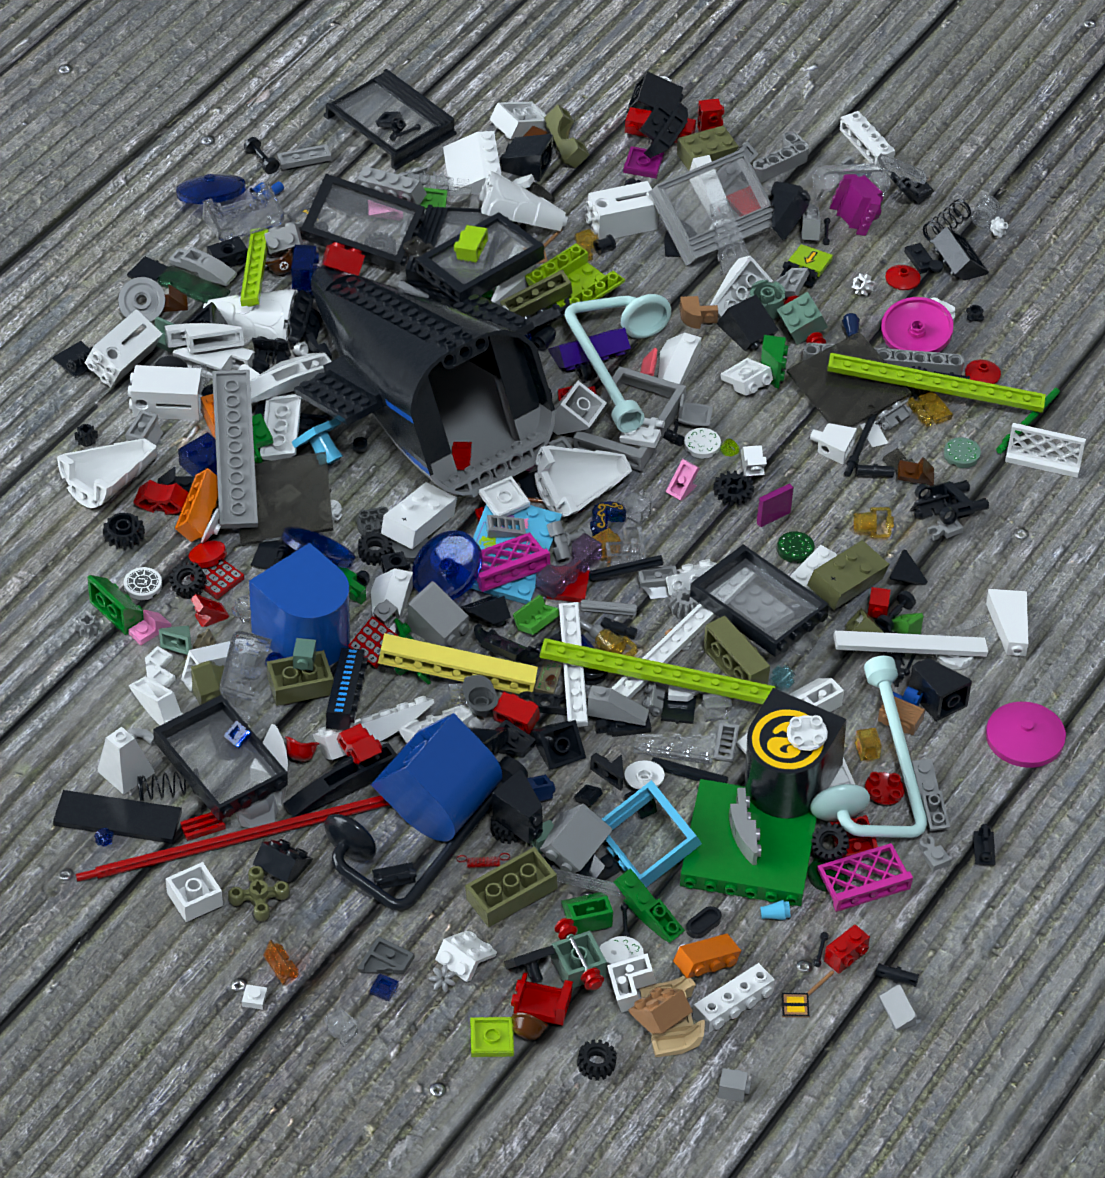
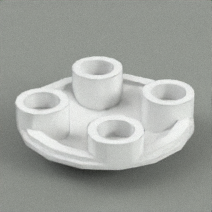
M818 715L793 717L787 727L789 742L800 750L811 751L818 749L827 739L828 731L826 725Z

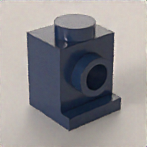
M546 774L527 778L540 802L553 798L555 784Z

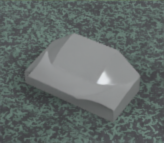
M141 410L126 432V440L132 441L145 438L156 445L163 435V431L158 424V415Z
M675 565L638 571L640 586L647 592L650 599L671 597L668 594L666 577L677 574Z
M272 793L265 799L251 804L248 808L236 812L240 825L253 828L276 822L278 807L274 794Z

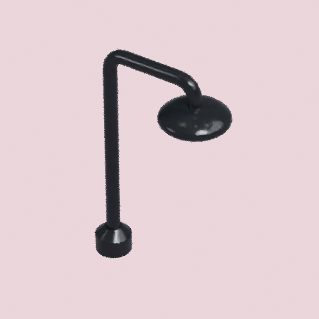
M503 757L499 762L502 770V780L492 792L519 770H522L526 778H528L526 768L514 758ZM492 793L447 843L404 898L398 899L391 896L345 862L344 855L359 861L371 860L376 855L377 848L371 834L359 822L342 814L329 815L324 823L326 835L335 847L332 852L334 868L343 877L385 907L395 911L407 910L418 901L493 806Z

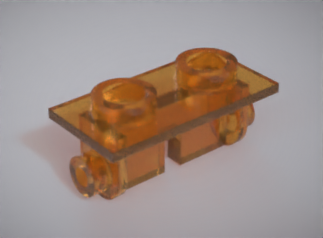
M270 940L263 956L281 983L285 985L287 978L295 979L298 977L299 970L292 960L286 961L289 959V956L284 947L278 943L274 944Z

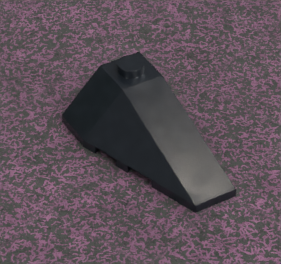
M776 181L771 189V195L774 196V200L771 202V206L774 207L772 228L782 240H785L808 208L811 198L809 193L799 185Z

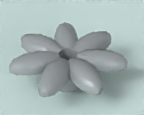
M444 965L441 971L434 967L433 970L436 976L429 977L430 981L436 982L433 987L434 990L441 986L443 991L447 992V984L455 986V982L450 979L455 975L454 971L447 973V965Z

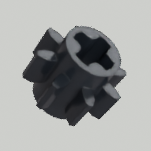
M82 424L80 427H77V432L74 433L75 440H78V445L91 446L93 443H96L95 439L98 438V431L94 430V426L90 424Z

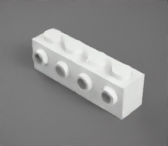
M859 111L841 117L840 131L876 170L894 163V148L876 131L875 127L867 121L866 117Z
M758 963L695 1003L693 1017L697 1022L705 1020L704 1029L708 1033L715 1029L718 1030L725 1022L737 1018L741 1012L747 1008L754 1007L761 999L768 998L774 991L775 979Z

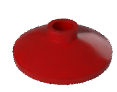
M895 265L887 270L885 279L895 289L911 290L919 285L921 276L911 266Z
M979 359L970 362L966 366L965 376H970V380L996 384L1000 380L1001 371L995 363Z

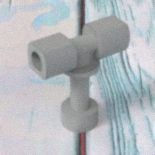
M561 520L547 524L549 535L554 537L556 547L553 549L557 561L571 557L568 546H570L572 541L580 540L582 543L592 540V531L589 527L579 528L578 533L568 534V532L563 531Z

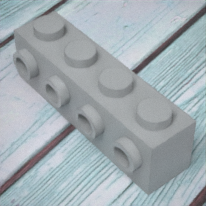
M367 166L364 167L356 178L359 185L418 205L427 195L420 180Z

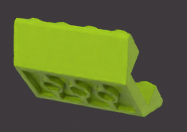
M577 243L525 275V280L531 286L563 269L571 282L573 294L555 302L560 307L565 305L564 300L568 297L570 305L576 302L600 299L625 282V279L615 271L604 275L589 264L588 252Z

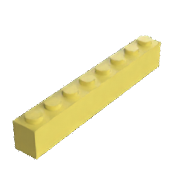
M385 633L378 660L379 664L462 682L469 676L482 675L492 682L494 689L517 694L524 691L533 692L538 667Z

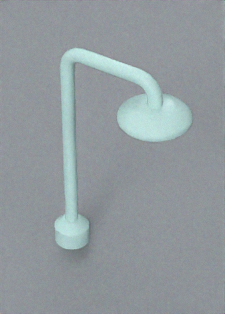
M647 294L638 298L617 296L576 302L569 305L564 313L568 325L614 402L615 407L611 416L617 428L624 433L637 430L644 422V413L637 402L633 400L625 401L575 314L627 306L621 317L622 328L626 329L628 336L644 339L659 333L667 325L671 317L670 303L666 298L657 294Z
M877 656L865 663L864 670L867 682L872 686L880 688L915 824L913 826L860 825L855 823L851 818L860 814L870 802L868 791L862 786L855 784L836 785L821 791L813 798L810 810L818 819L829 822L839 821L844 830L854 836L914 838L924 833L927 827V818L891 684L898 677L895 660L892 657Z

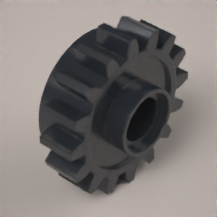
M131 513L114 514L111 518L107 519V523H104L103 537L105 542H109L110 547L116 545V549H119L120 546H123V549L126 550L127 546L134 548V543L139 545L140 539H144L145 529L143 521L138 520V516H134Z

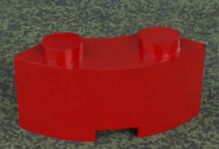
M150 479L139 487L133 503L152 513L156 510L165 512V514H175L182 511L189 492L177 483L162 485Z
M361 723L338 734V743L348 757H353V762L356 764L382 753L380 741L378 739L375 740L373 734L369 735L368 730L363 728Z

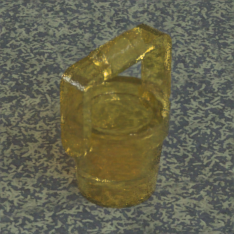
M871 507V512L854 514V532L871 534L870 538L891 537L892 528H894V517L891 516V509L889 507ZM877 511H887L886 528H888V534H877Z
M608 629L600 631L595 638V644L603 651L622 654L628 644L632 649L624 655L634 657L638 652L637 645L626 636L620 637Z

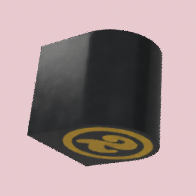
M773 688L752 721L747 733L745 788L752 804L763 813L777 818H795L809 813L813 798L821 791L830 787L843 765L847 719ZM804 715L820 716L828 731L825 743L818 749L804 751L794 747L787 737V727L793 717Z

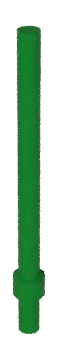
M1054 388L1045 397L1044 409L1060 393L1058 388ZM1032 411L1020 424L1028 426L1041 412ZM1015 430L1018 435L1022 433V431ZM1007 434L1002 439V443L996 448L997 453H1003L1008 447L1010 434Z

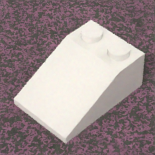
M533 102L497 103L490 118L495 127L505 133V136L511 140L514 137L524 136L532 126L542 129L547 125L544 119L546 114Z

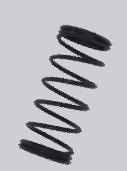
M956 199L949 207H946L938 216H935L923 226L922 230L925 238L933 243V239L927 233V225L932 227L936 235L940 233L937 226L932 224L933 222L938 223L940 229L943 230L938 222L939 217L944 219L950 229L957 228L958 224L963 223V219H968L971 216L969 205L961 199ZM955 204L962 205L966 209L968 216L963 217L960 211L955 208ZM950 208H953L954 213L962 219L961 222H957L956 218L950 213ZM944 213L950 215V218L956 223L955 227H951L950 222L944 218Z
M194 768V773L199 778L198 769ZM175 771L173 776L172 792L168 775L164 772L161 793L158 779L156 775L153 774L150 794L145 776H137L140 801H144L143 778L147 787L150 800L153 799L154 777L158 786L160 797L162 799L164 798L165 776L167 778V782L172 797L175 796L176 774L179 780L183 796H185L186 794V780L184 779L183 791L179 774L177 771Z

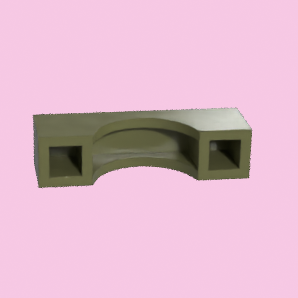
M557 105L544 117L547 124L546 127L553 135V141L557 145L556 149L562 156L561 160L567 166L571 165L576 168L590 154L584 143L574 137L569 139V131L574 121L568 110Z

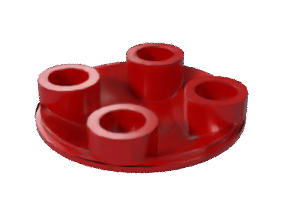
M871 772L865 782V789L870 794V798L879 804H895L904 796V785L901 782L900 775L897 773Z

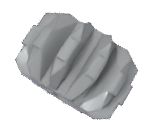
M686 588L684 590L677 589L676 593H672L669 601L672 614H677L678 619L680 617L685 618L699 604L690 597V590Z

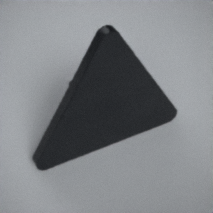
M902 550L889 578L894 581L926 585L928 581L907 550Z

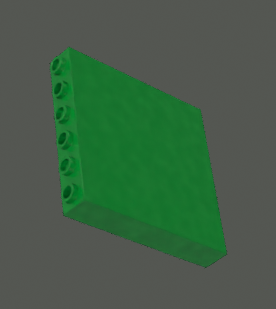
M700 779L690 828L702 844L684 858L680 886L768 902L784 900V902L789 901L790 906H802L812 849L811 839H813L812 834L815 832L817 817L810 811L805 815L795 818H777L763 813L750 801V808H747V812H751V820H756V828H760V841H757V845H761V857H757V864L752 865L737 846L729 821L730 804H736L737 788H745V786Z

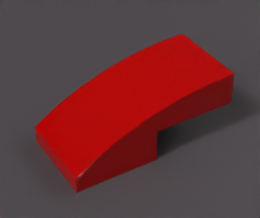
M453 442L452 455L457 470H464L471 465L472 442Z

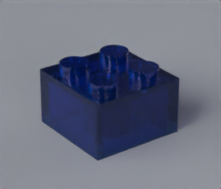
M295 244L291 277L292 289L298 290V292L304 290L312 294L311 276L315 269L320 267L317 265L319 264L320 253H316V246Z
M209 432L178 449L179 465L191 476H195L207 468L217 475L216 439Z

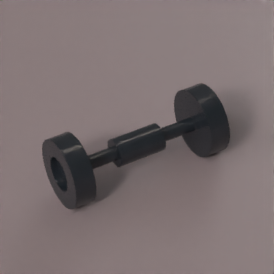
M257 137L247 139L244 143L246 152L249 154L256 152V155L264 162L263 170L267 174L275 173L280 166L279 161L275 157L268 158L260 149L261 142Z
M901 591L897 596V601L900 605L894 607L889 613V617L879 615L875 620L883 632H889L888 626L892 630L894 629V623L891 619H895L902 611V607L905 609H912L914 607L916 599L910 592Z

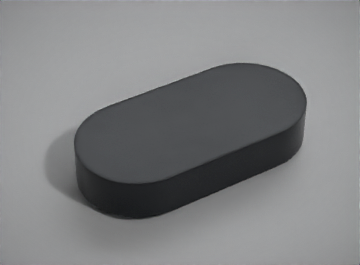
M713 906L704 908L688 920L686 933L695 939L704 937L720 924L721 911Z

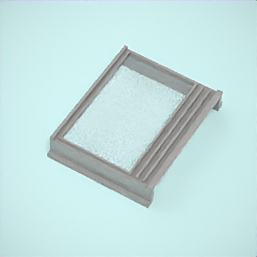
M745 149L661 182L648 192L686 266L692 264L697 258L765 229L772 228L774 208L771 206V202L744 152Z

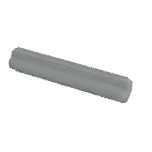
M582 599L580 610L635 616L637 614V605Z

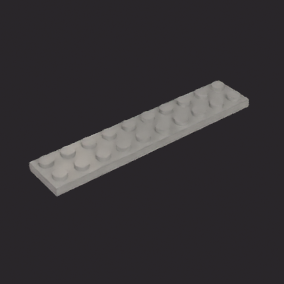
M250 370L212 371L220 529L258 527Z

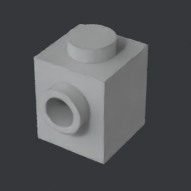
M723 1068L718 1098L743 1102L745 1094L750 1092L751 1082L747 1081L748 1072Z

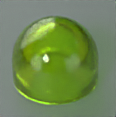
M728 438L721 444L720 451L725 456H735L739 453V446L734 440Z

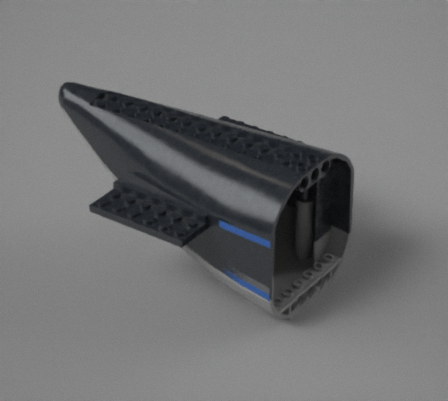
M318 267L315 269L311 276V291L340 357L323 365L324 373H319L313 379L303 381L299 386L295 387L296 395L347 426L372 413L404 455L436 485L452 494L470 495L474 498L479 495V489L507 477H513L535 465L538 451L541 447L547 446L551 438L556 411L538 349L532 341L523 336V334L535 329L532 321L478 294L471 295L467 300L458 302L452 307L446 303L443 304L406 290L330 267ZM453 442H472L471 465L464 470H457L452 455Z

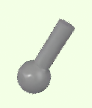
M580 619V627L588 631L592 638L600 639L604 636L605 631L601 625H591Z

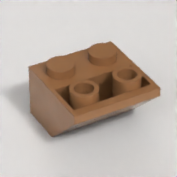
M661 987L652 989L650 995L638 999L634 1002V1006L628 1009L629 1013L650 1033L659 1034L664 1033L693 1012L682 989Z

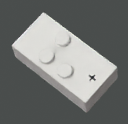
M425 482L383 516L381 534L413 549L454 516L457 497Z

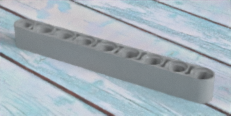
M807 343L804 346L802 359L803 364L808 367L828 368L830 353L902 367L912 368V366H915L918 369V366H920L921 370L925 368L933 373L934 371L949 374L954 372L957 375H962L964 358L959 354L822 343Z

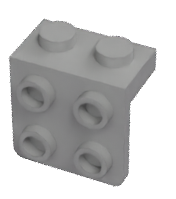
M303 221L289 222L285 224V227L281 228L280 226L270 228V232L264 234L269 254L303 245L300 234Z

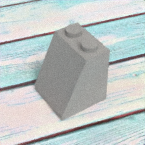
M433 581L408 603L409 627L413 633L431 644L445 647L453 646L456 640L469 629V616Z
M580 804L560 814L540 850L549 860L556 863L564 873L571 875L584 867L613 829L585 804Z

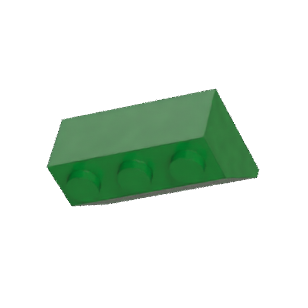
M87 576L90 603L124 635L129 634L128 629L143 621L142 608L139 605L136 606L127 594L122 593L115 583L104 577Z

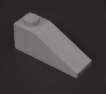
M592 685L588 696L587 716L646 725L649 709L612 688Z

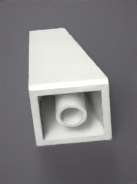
M120 727L106 737L97 770L123 795L138 785L137 776L142 777L144 775L147 779L155 773L136 739L123 727Z

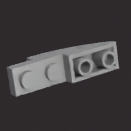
M192 247L188 250L178 248L168 259L170 265L197 272L199 278L224 286H228L237 276V273L222 261Z
M932 758L912 761L929 831L950 829L942 791H939Z
M737 788L736 804H730V827L735 842L742 854L752 865H756L757 857H761V845H757V841H760V828H756V820H751V812H747V808H750V796H746V788Z

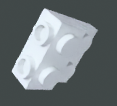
M749 358L744 359L720 374L721 380L733 384L734 391L743 395L755 393L758 388L769 385L773 380L771 367Z

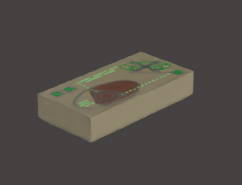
M544 660L534 692L555 694L563 670V664Z

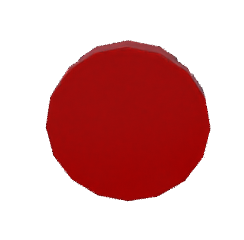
M214 540L195 546L188 556L193 564L197 563L201 568H209L219 563L218 560L221 558L224 560L227 551L224 543Z

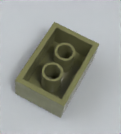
M724 125L680 137L677 140V155L688 171H690L693 158L710 155L711 161H715L734 153L739 148Z
M324 650L317 651L313 670L294 669L293 656L266 662L267 678L276 706L331 694L334 680Z

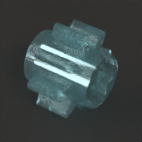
M778 665L772 670L774 676L771 679L779 688L784 686L789 688L795 683L793 679L795 673L789 666L784 665L781 667Z

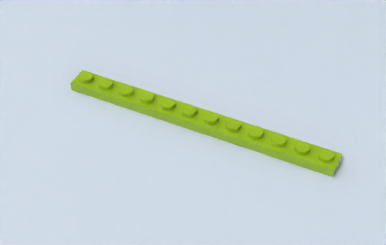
M830 353L827 369L830 372L1042 413L1044 410L1046 394Z
M544 638L540 652V658L759 704H763L771 690L775 688V686L546 638Z

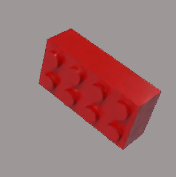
M336 242L326 247L321 267H330L359 276L365 255L361 254V250L355 248L347 250L344 249L345 245Z

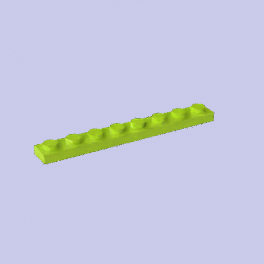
M268 229L251 231L240 298L241 306L252 307L260 303L268 248L264 234L269 232Z

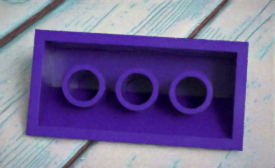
M625 328L613 329L589 336L601 360L609 359L610 354L615 353V356L625 354V350L631 349ZM578 340L548 348L559 369L572 370L576 368V364L582 363L584 365L589 361Z

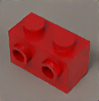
M719 98L699 100L698 132L723 126L722 115H724V106L720 104Z
M503 692L497 706L493 709L495 721L502 723L507 719L527 734H530L540 718L539 706L536 703L523 700L516 694Z
M854 924L826 946L824 962L840 974L868 952L870 936Z

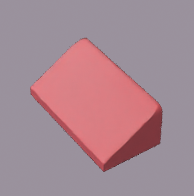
M654 348L643 359L640 373L654 376L657 363V348Z

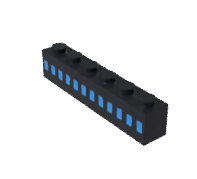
M341 648L326 711V729L347 730L351 727V723H355L358 701H360L363 680H365L368 667V658L365 657L364 649Z

